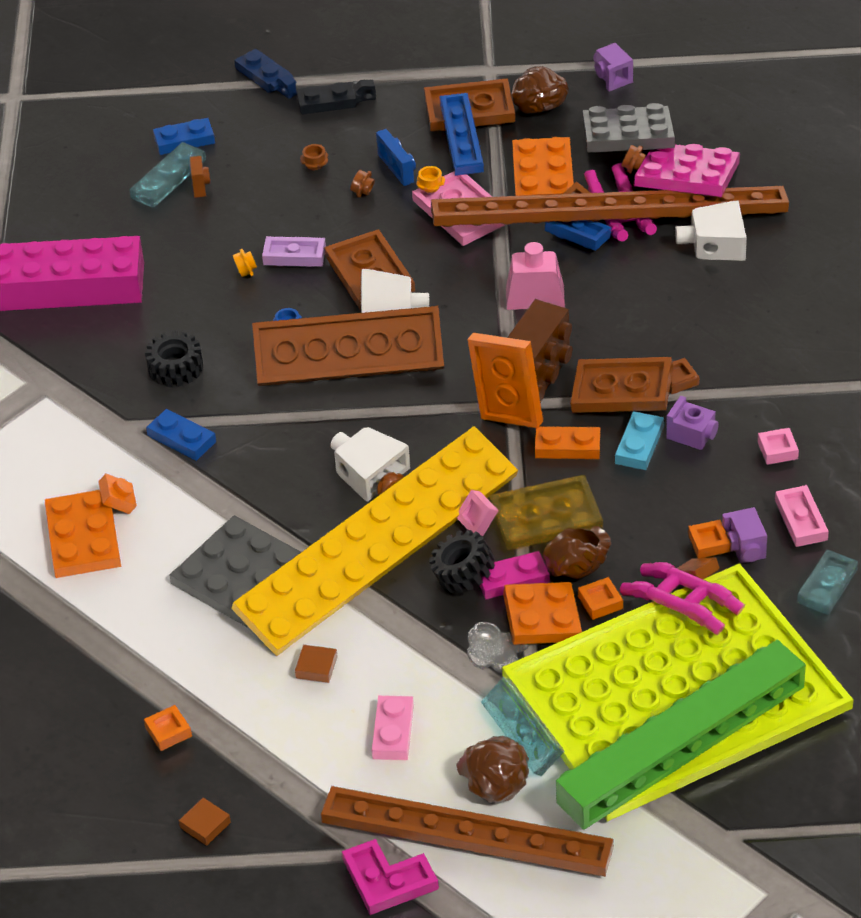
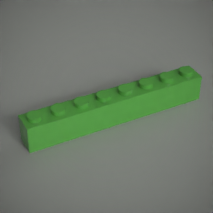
M778 639L766 647H760L746 660L730 666L724 674L712 681L705 682L697 691L686 698L678 699L670 708L657 716L650 717L642 726L631 733L623 734L606 749L593 753L587 761L576 768L565 771L556 780V803L583 830L587 829L803 689L806 664Z

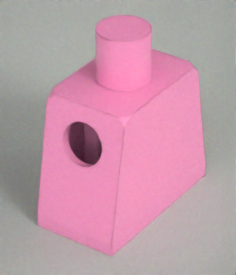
M537 242L528 243L524 248L525 252L514 253L511 258L506 284L507 310L528 309L534 299L565 308L564 284L556 253L552 251L543 252V246Z

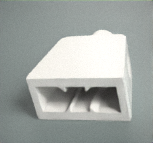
M738 200L695 208L692 211L691 225L675 227L676 244L694 243L698 259L746 260L747 237Z
M362 269L361 313L429 307V293H411L410 277Z
M369 427L361 429L351 438L343 432H339L331 441V448L335 450V463L338 475L367 502L377 495V485L385 474L389 472L404 474L410 469L409 446Z

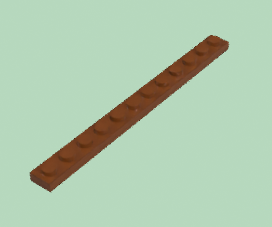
M784 186L726 188L722 197L659 190L431 199V213L434 226L443 227L454 225L480 226L483 224L499 223L509 225L525 222L538 224L550 221L658 219L660 217L686 218L692 216V211L695 208L737 200L739 201L741 215L755 213L776 214L788 212L789 200Z

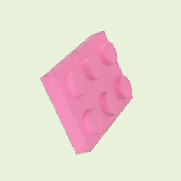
M454 171L443 176L445 183L436 192L428 193L420 188L412 191L413 201L431 218V199L492 197L467 174L455 176ZM501 223L483 224L480 226L454 225L443 228L464 246L505 225Z

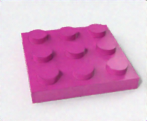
M699 144L675 145V148L650 149L635 174L634 186L722 197L739 164L740 152H732L731 149L725 147L708 149L703 148Z

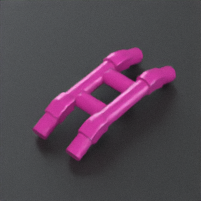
M622 164L614 165L612 171L616 179L618 191L633 192L624 167L621 166ZM595 170L586 171L584 176L588 185V191L590 193H604ZM631 218L629 220L604 219L606 225L612 227L611 235L619 241H625L628 238V232L621 225L622 223L636 220L638 228L648 235H653L657 230L656 225L652 223L650 218Z
M667 562L644 563L641 565L640 572L642 576L664 579L657 587L645 581L624 582L620 586V593L623 596H634L635 598L654 601L688 616L701 626L708 628L715 635H719L722 632L725 624L714 617L712 612L706 607L699 604L706 596L716 601L722 607L725 606L737 616L745 607V604L734 597L733 593L724 586L710 583L686 573ZM679 584L693 590L685 599L670 593Z

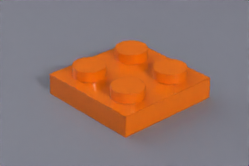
M571 582L504 585L503 596L513 645L558 643L582 632Z

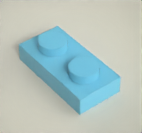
M633 411L616 451L615 464L647 470L664 428V417Z

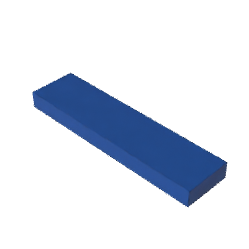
M468 93L439 96L455 176L484 172V163Z

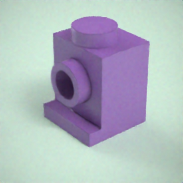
M616 43L596 50L593 57L595 71L599 78H603L606 81V89L609 92L633 83V59Z
M680 395L667 415L666 439L702 450L707 441L714 439L717 433L719 423L715 421L716 411L686 402V397Z
M755 507L724 513L722 515V524L731 543L730 551L736 552L740 564L766 558L767 534Z

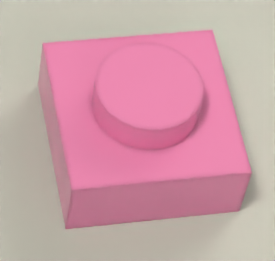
M790 428L758 433V444L767 465L798 459L799 450Z
M471 490L459 509L457 519L468 530H472L473 533L476 531L483 537L499 510L480 491Z

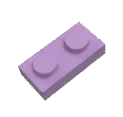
M266 236L262 254L263 265L322 267L325 255L324 247H326L325 238Z

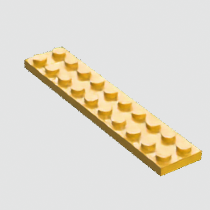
M473 426L234 601L231 609L274 655L278 656L458 520L459 509L471 490L480 491L488 498L515 478L518 469Z

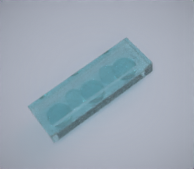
M182 142L129 189L131 199L154 208L191 174L190 157L201 156L202 163L206 161L205 151Z
M503 677L481 701L505 736L515 740V742L524 747L529 757L528 767L533 774L542 777L565 752L512 680Z

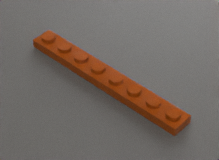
M331 786L321 812L322 823L604 877H606L614 848L613 838Z

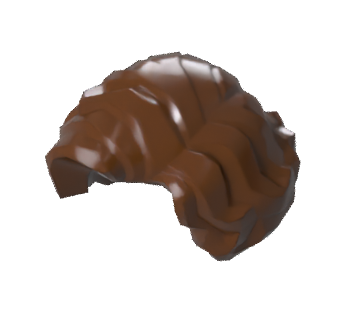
M535 66L528 68L514 82L512 90L513 103L524 113H536L556 108L564 103L569 90L565 78L547 67Z
M594 526L590 530L587 528H567L544 548L543 558L546 562V568L552 572L554 577L562 575L573 579H580L600 568V565L607 558L606 554L609 552L612 543L610 536L598 526Z
M493 736L469 746L456 763L459 775L465 776L468 779L470 792L489 803H502L511 800L526 785V779L529 774V757L524 747L515 742V740L509 739L506 736Z

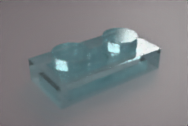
M827 549L799 591L797 603L829 615L857 572L858 561Z

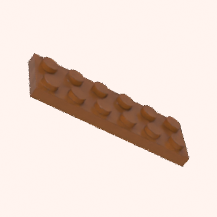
M438 306L252 323L258 386L444 369Z

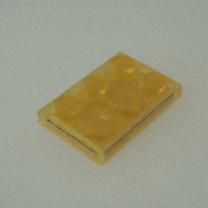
M585 475L490 495V502L499 510L495 518L507 550L552 541L567 528H587L590 530L594 526H598L603 529V518Z

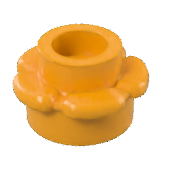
M426 166L418 172L416 185L425 192H436L445 183V178L438 167Z
M240 249L239 253L233 255L234 261L241 277L249 274L252 277L254 275L252 270L257 268L251 251L245 253L243 249Z

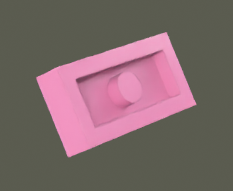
M807 485L775 492V502L796 547L828 540L829 531Z
M378 695L372 744L373 759L408 760L414 709L413 696Z

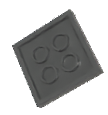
M652 103L646 107L635 108L632 105H621L616 109H606L602 106H594L589 108V110H583L587 152L627 151L631 145L636 147L640 145L643 147V150L675 148V136L668 106Z
M234 515L169 575L170 582L177 588L248 627L231 609L233 602L300 554L301 551Z

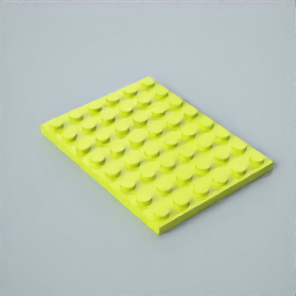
M740 563L703 579L710 583L724 586L733 593L734 597L745 604L744 609L737 616L725 606L722 607L716 601L709 599L708 596L699 603L725 624L724 629L719 635H715L708 628L701 626L688 616L652 601L502 667L503 678L568 768L574 769L587 761L593 753L606 749L623 734L631 733L642 726L650 717L661 714L678 699L686 698L697 691L705 682L716 679L724 674L730 666L741 663L752 656L757 649L766 647L777 639L806 664L803 689L605 816L604 818L607 822L853 709V698ZM684 587L670 594L685 599L693 590Z

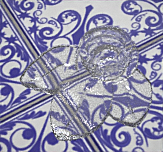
M489 622L475 624L467 637L470 644L467 650L468 658L475 667L481 670L492 666L494 670L502 673L503 666L519 660L516 653H521L528 649V644L513 645L511 633H501L497 626Z

